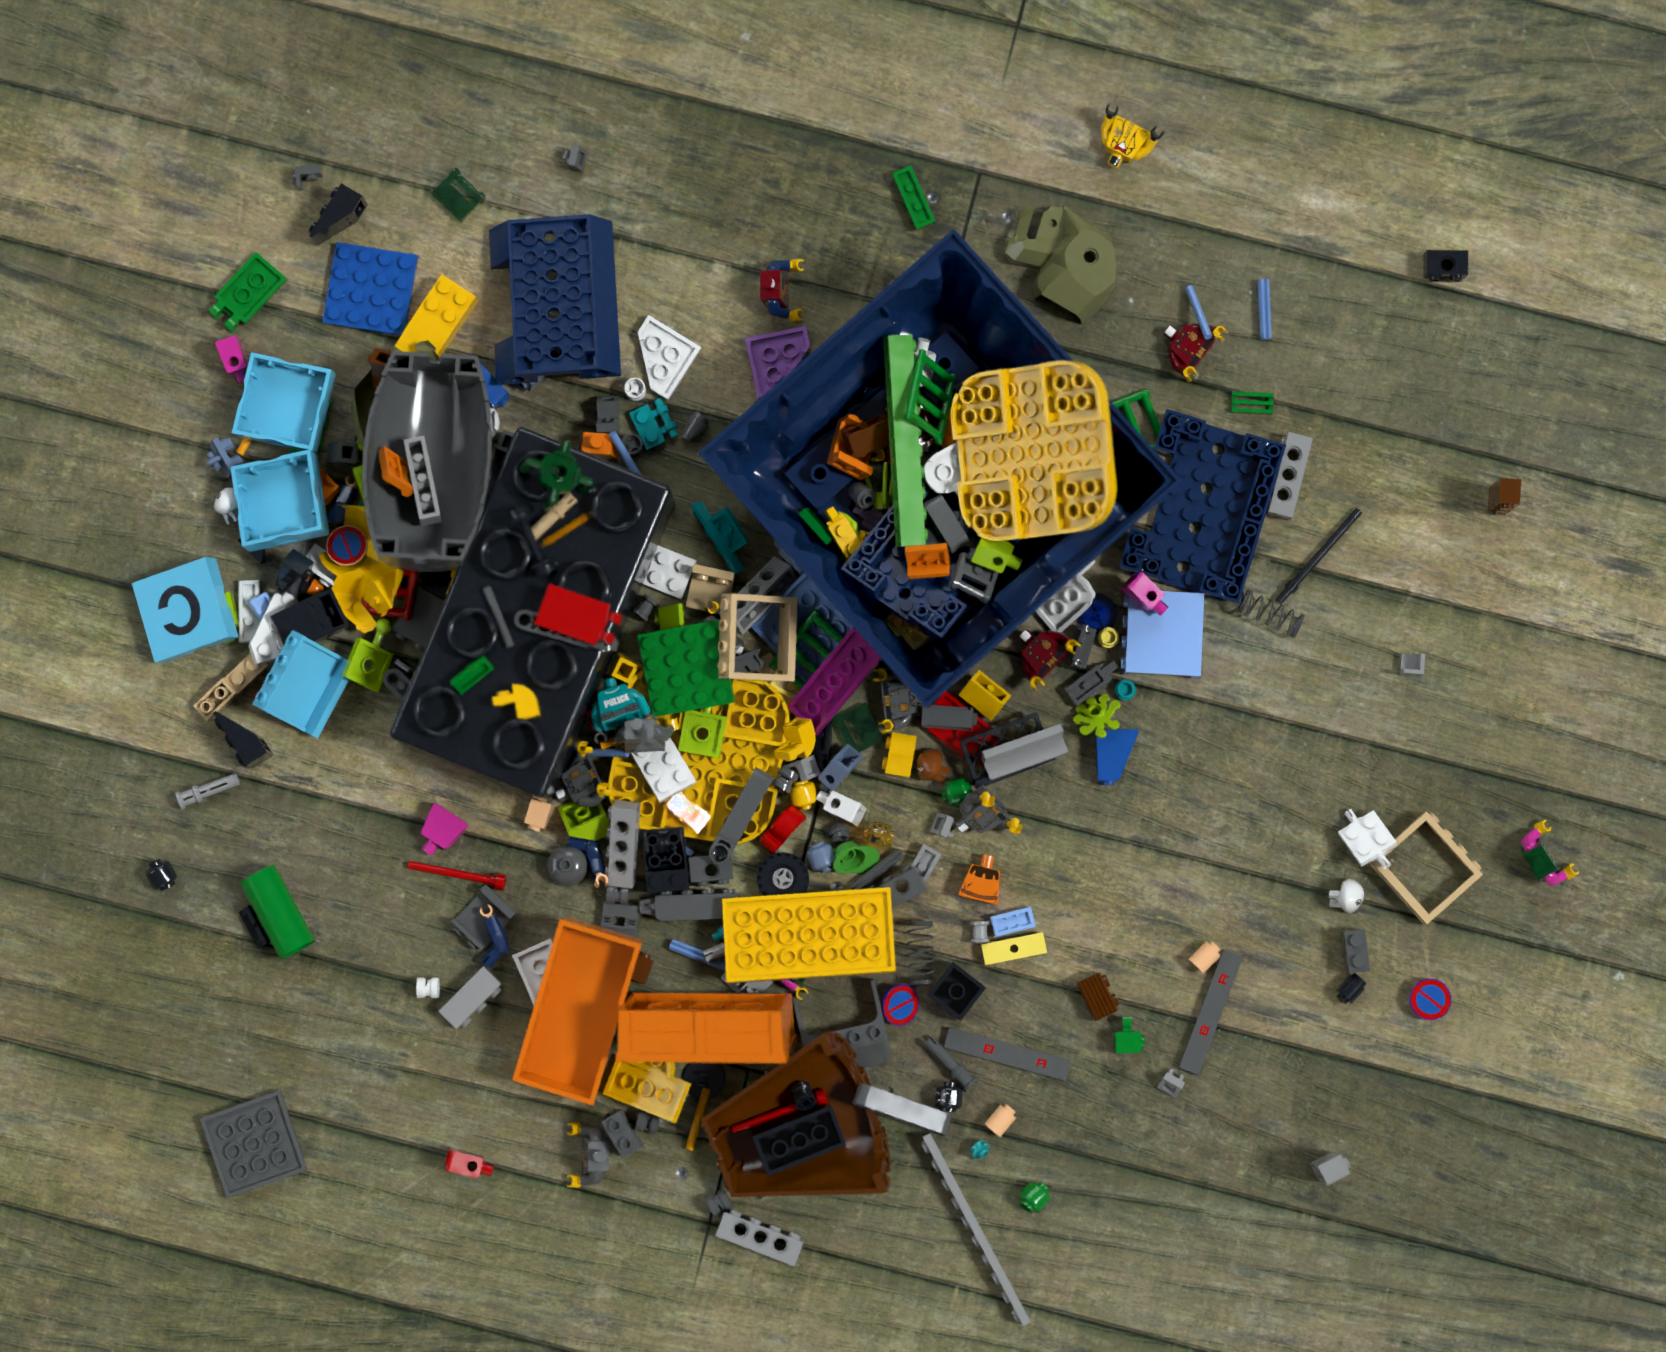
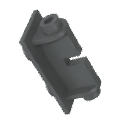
M1076 624L1072 639L1080 643L1081 646L1074 645L1073 651L1076 654L1068 652L1065 664L1086 669L1097 629L1090 628V626L1084 624Z
M760 649L748 650L736 656L734 672L747 673V669L751 673L761 670L765 663L762 658L758 657Z

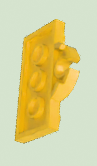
M615 1061L603 1095L676 1123L691 1083L674 1077V1062H661L657 1065L655 1062Z

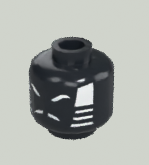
M944 1082V1086L936 1088L935 1105L940 1108V1111L956 1112V1109L962 1107L963 1090L960 1087H956L957 1083Z

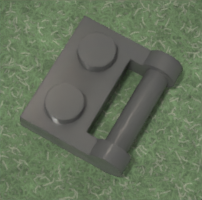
M962 552L959 555L949 587L966 592L978 598L980 602L987 604L991 598L998 572L971 562L973 556ZM962 577L983 586L984 591L962 582Z

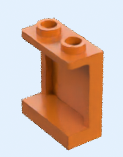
M848 414L838 419L827 464L862 480L873 473L874 468L869 466L872 452H869L863 458H854L848 454L841 430L863 422L858 416Z

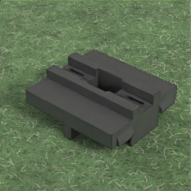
M604 903L600 927L637 938L638 917L640 915L639 907ZM615 917H624V926L615 925Z

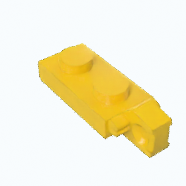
M832 506L824 511L829 520L826 522L827 530L847 561L859 547L861 541L847 518L842 513L838 514Z

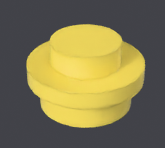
M1107 627L1100 631L1098 641L1105 648H1113L1119 641V634L1114 628Z

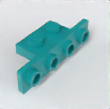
M702 501L693 503L691 508L693 509L694 516L704 526L706 535L713 540L717 552L725 559L727 568L734 572L735 575L744 572L746 569L735 552L748 544L750 540L729 507L722 509L712 517Z

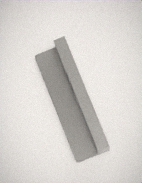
M1061 724L982 751L981 759L990 780L1067 754L1068 749L1063 740L1064 731Z

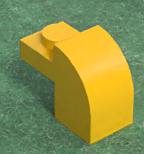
M618 653L609 673L611 676L629 684L633 677L644 668L642 663Z
M512 685V694H510V691L498 692L496 697H492L495 707L516 704L518 719H530L541 716L537 697L530 689L523 685Z
M796 717L783 726L787 742L773 751L776 759L792 761L797 757L807 758L814 749L816 736L812 720Z

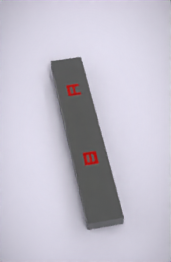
M1222 950L1178 1068L1196 1075L1200 1074L1240 967L1242 956Z
M950 1027L944 1044V1048L1064 1081H1066L1071 1060Z

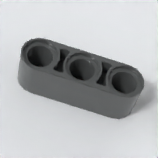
M941 494L923 503V507L926 508L927 518L942 542L947 543L950 554L970 544L965 531Z

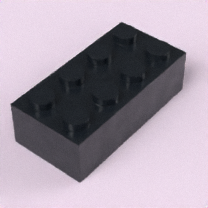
M830 1104L751 1135L767 1176L847 1145Z

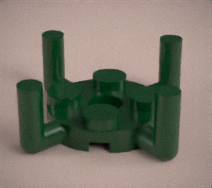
M564 440L556 451L545 456L542 461L527 458L519 468L521 473H526L531 467L538 469L540 485L551 491L548 501L542 507L545 512H549L556 505L559 494H568L578 484H582L579 488L580 493L585 494L594 485L593 479L582 476L581 467L576 463L574 456L569 454L571 447L569 440ZM555 468H561L564 471L565 476H558L555 472Z

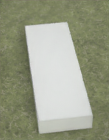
M260 580L238 581L239 643H250L257 630L259 621L248 605V602L260 595Z

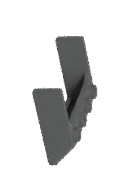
M875 979L870 981L877 1008L876 1019L869 1024L833 1031V1033L838 1032L852 1046L857 1054L855 1061L859 1064L858 1068L883 1064L889 1060L891 1055ZM792 997L802 1044L805 1047L822 1034L812 1036L805 1032L797 997Z

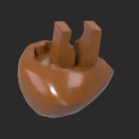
M927 749L919 755L917 759V772L922 781L933 779L944 783L945 776L941 774L949 775L950 768L941 765L943 755L938 749Z

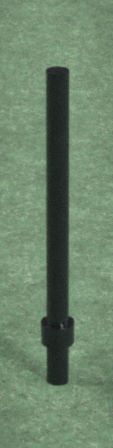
M1355 508L1293 580H1289L1285 584V589L1275 599L1279 605H1282L1290 594H1294L1299 589L1298 585L1362 514L1360 509Z

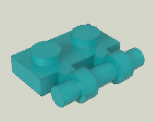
M661 398L654 401L657 409L653 411L650 410L647 404L629 413L647 451L665 443L663 434L667 432L671 439L678 436L675 429L677 426L671 420L668 414L669 409L667 405L663 404ZM658 416L661 417L664 426L660 428L655 420Z

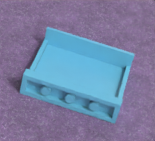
M292 630L280 654L276 657L272 669L267 674L260 691L256 694L252 705L318 739L349 679L341 676L347 659Z

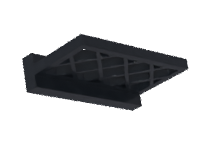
M1037 712L959 741L974 788L977 789L982 784L988 786L1056 760L1053 758L994 780H990L986 769L980 774L976 775L974 765L976 760L982 761L978 757L982 747L993 748L984 744L988 735L994 734L998 736L999 739L996 746H999L1002 738L1009 742L1013 741L1004 737L1007 728L1011 726L1018 729L1014 740L1019 738L1022 731L1029 735L1033 734L1023 729L1026 721L1034 718L1036 723L1033 733L1041 731L1043 727ZM974 741L980 744L976 754L973 755L968 753L965 744Z

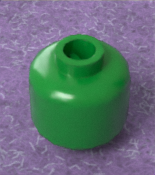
M964 778L947 781L945 789L941 790L944 802H949L951 807L960 806L968 793H973L970 782H966Z
M1029 1182L1019 1194L1020 1206L1030 1214L1041 1212L1050 1201L1048 1187L1042 1182Z

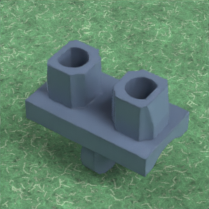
M217 437L212 440V444L209 446L212 451L207 453L210 460L206 462L207 468L214 467L216 472L223 469L225 475L229 478L232 476L231 467L241 465L243 461L238 454L229 458L226 453L234 448L230 438L219 440Z

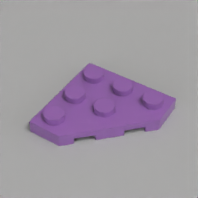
M806 326L745 338L758 400L798 366L809 350L810 343Z

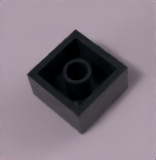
M952 962L927 996L961 1021L986 987Z

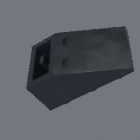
M342 183L339 187L334 188L330 196L332 199L328 205L325 204L322 207L319 220L314 222L309 229V237L316 246L358 222L368 205L361 194Z
M332 588L270 616L283 645L292 630L314 642H319L342 632L349 626Z
M217 711L213 712L216 717L213 719L219 730L222 729L226 733L224 739L230 748L233 747L237 751L235 757L241 765L253 769L274 756L261 736Z
M684 827L642 830L647 893L689 890L690 881Z

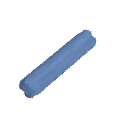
M1260 279L1258 281L1260 339L1269 340L1272 337L1269 279Z
M672 939L669 945L670 950L726 971L724 958L720 957L706 963V958L702 954L703 950Z

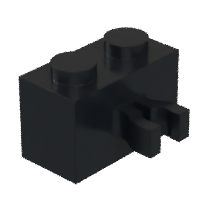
M292 549L281 561L276 586H278L276 592L281 596L287 592L294 598H297L301 593H306L311 584L309 580L313 575L312 567L314 562L295 549Z

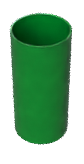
M275 865L266 867L239 883L280 960L297 953L316 941Z

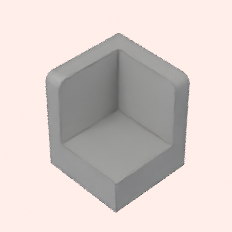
M1400 654L1399 675H1424L1425 654Z
M814 755L784 765L787 768L796 767L802 782L820 775Z

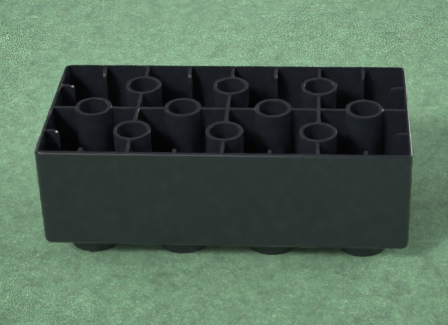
M519 427L514 433L484 505L483 514L472 546L464 564L458 567L390 730V736L404 746L539 801L551 803L554 800L562 780V775L566 771L573 750L588 718L586 713L593 706L615 651L603 652L592 648L585 649L559 640L522 631L515 624V616L521 610L539 613L548 586L552 584L609 604L611 606L610 612L621 614L623 618L620 626L607 621L604 632L614 634L619 643L656 549L674 510L675 500L668 485L570 447L569 454L574 456L576 463L581 467L582 476L593 479L594 485L585 494L579 491L582 484H578L570 491L578 502L564 513L565 516L563 518L560 517L536 540L538 545H540L539 547L545 560L555 556L554 562L557 568L550 572L549 577L543 575L537 578L534 571L529 569L538 564L528 541L523 536L524 533L520 524L517 523L509 526L510 520L507 513L513 511L515 505L519 507L528 505L530 511L535 513L534 516L527 519L530 528L547 513L542 507L548 501L551 491L540 485L538 469L531 467L526 473H521L519 468L527 458L542 461L545 456L556 451L561 442L524 427ZM555 468V472L558 476H565V473L561 468ZM559 494L558 501L561 500L566 494ZM587 514L585 516L589 520L571 530L570 533L560 537L559 540L551 543V545L543 543L546 537L554 534V532L557 533V530L568 526V523ZM491 586L513 640V647L506 648L483 591L486 587ZM522 616L519 621L520 625L527 626L531 621L530 616ZM540 627V630L543 632L549 631L548 629ZM484 656L494 669L460 695L451 685V679L477 658ZM512 685H523L530 689L537 697L541 716L530 719H518L516 704L495 707L492 697H496L497 693L502 691H510V694H512Z

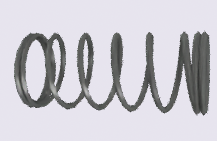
M1248 589L1246 591L1238 609L1239 614H1242L1249 600L1250 595L1251 598L1247 608L1246 617L1249 616V614L1251 613L1259 599L1262 597L1260 608L1256 617V622L1259 621V619L1261 618L1269 604L1272 602L1266 626H1269V624L1271 623L1279 609L1282 607L1281 616L1277 626V631H1279L1281 626L1289 616V614L1293 611L1291 622L1287 631V636H1289L1291 633V638L1296 637L1305 618V614H1300V616L1291 628L1295 613L1294 609L1288 612V614L1285 616L1281 623L1284 612V605H1280L1273 614L1272 618L1270 619L1274 606V601L1270 600L1261 612L1264 600L1263 595H1261L1258 597V599L1255 601V603L1250 609L1251 602L1253 599V590L1251 591L1250 589Z
M933 921L907 922V926L927 925V927L908 930V934L929 937L924 939L913 940L908 942L907 944L909 946L930 948L926 950L908 953L909 957L929 960L924 962L913 963L908 965V967L911 969L931 971L909 976V985L935 984V980L912 978L916 976L932 974L935 972L932 969L912 967L914 965L933 962V958L913 956L912 954L934 950V948L931 946L910 944L914 942L933 939L934 937L932 935L911 933L912 931L933 927Z

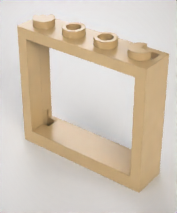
M721 594V604H719L721 617L719 621L718 678L795 681L798 597ZM737 601L780 603L777 674L734 672Z
M1426 811L1394 838L1397 846L1421 824L1426 822L1472 873L1467 880L1428 913L1388 868L1383 869L1378 860L1369 862L1372 868L1423 925H1427L1483 875L1480 871L1482 869L1475 860L1471 861L1466 856L1468 853L1461 844L1456 845L1452 840L1453 835L1446 828L1442 829L1439 826V820L1432 812L1429 814ZM1394 848L1390 849L1385 854V856H1387Z

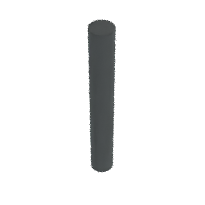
M491 586L486 587L483 591L506 648L513 647V640Z

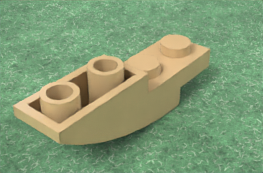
M250 653L225 678L220 679L193 705L194 708L206 721H209L215 716L213 712L222 711L258 679V676L270 663L266 662L255 665Z

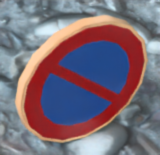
M350 525L341 526L332 531L326 544L327 553L332 561L343 566L355 565L361 561L368 547L367 538L364 533L357 527Z

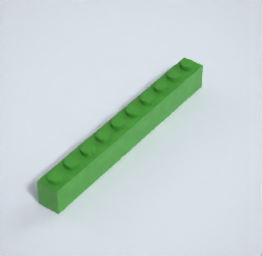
M913 334L888 335L883 337L896 547L926 545L925 541L928 540V531L924 526V520L927 518L926 508L923 507L925 488L922 486L924 468L920 462L923 448L919 444L921 428L914 422L904 419L916 360H914L916 341L913 339ZM916 402L914 412L919 415L920 405Z

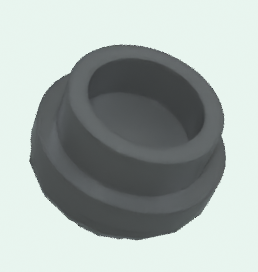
M837 820L829 832L830 838L835 843L846 842L849 840V827Z

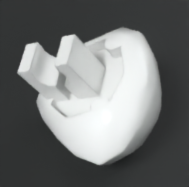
M224 488L217 495L214 502V510L223 515L227 525L238 521V503L234 495V488Z
M1354 879L1343 881L1340 891L1330 890L1329 898H1335L1336 900L1330 899L1329 906L1342 908L1346 913L1355 912L1364 900L1362 886Z

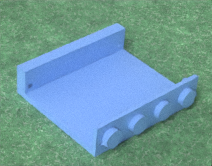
M1162 591L1165 595L1161 600L1168 606V609L1161 616L1153 609L1143 610L1128 595H1124L1123 607H1127V615H1123L1122 628H1126V636H1122L1121 648L1125 649V657H1121L1120 669H1124V675L1128 673L1190 676V678L1199 679L1201 676L1204 593ZM1147 593V599H1148V600H1150V595H1149V593Z

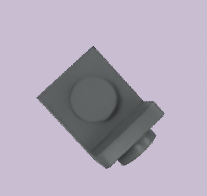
M320 165L295 166V173H292L293 185H296L299 191L303 190V179L306 181H317L318 178L323 177V169Z

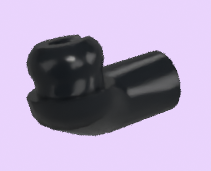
M398 658L394 663V667L407 675L413 676L419 662L413 667L403 659Z

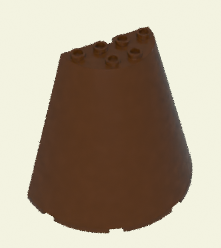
M833 1031L822 1034L789 1057L786 1063H780L701 1119L702 1130L704 1133H707L709 1138L710 1150L716 1152L719 1158L716 1160L717 1168L723 1173L725 1188L727 1191H730L732 1197L882 1194L888 1191L890 1178L886 1173L891 1171V1160L885 1126L881 1127V1121L877 1117L878 1113L853 1104L858 1084L872 1085L864 1067L858 1068L859 1064L855 1061L857 1057L856 1052L838 1032L833 1033ZM799 1081L810 1083L813 1094L816 1090L823 1088L828 1103L832 1105L847 1145L767 1176L751 1135L821 1108L820 1105H815L807 1111L799 1110L736 1134L731 1132V1127L793 1104L794 1098L790 1092L791 1087Z

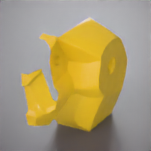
M337 504L346 509L344 526H355L366 536L368 543L367 552L361 561L350 566L338 565L332 561L327 551L318 554L323 565L337 576L332 590L344 615L356 625V629L367 633L374 630L377 623L362 605V597L379 614H382L381 617L386 615L388 609L393 607V601L404 569L388 566L378 560L369 532L365 506Z

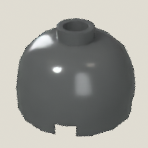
M567 845L557 847L547 859L548 875L560 886L571 887L578 885L588 873L589 864L587 857L577 848L568 847Z

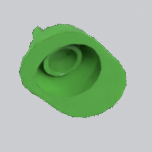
M846 841L833 848L835 856L833 867L836 872L841 874L864 873L872 869L879 862L880 854L874 847L859 846L852 841Z

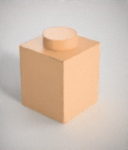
M531 799L524 823L529 824L528 829L540 832L541 828L546 830L553 805Z

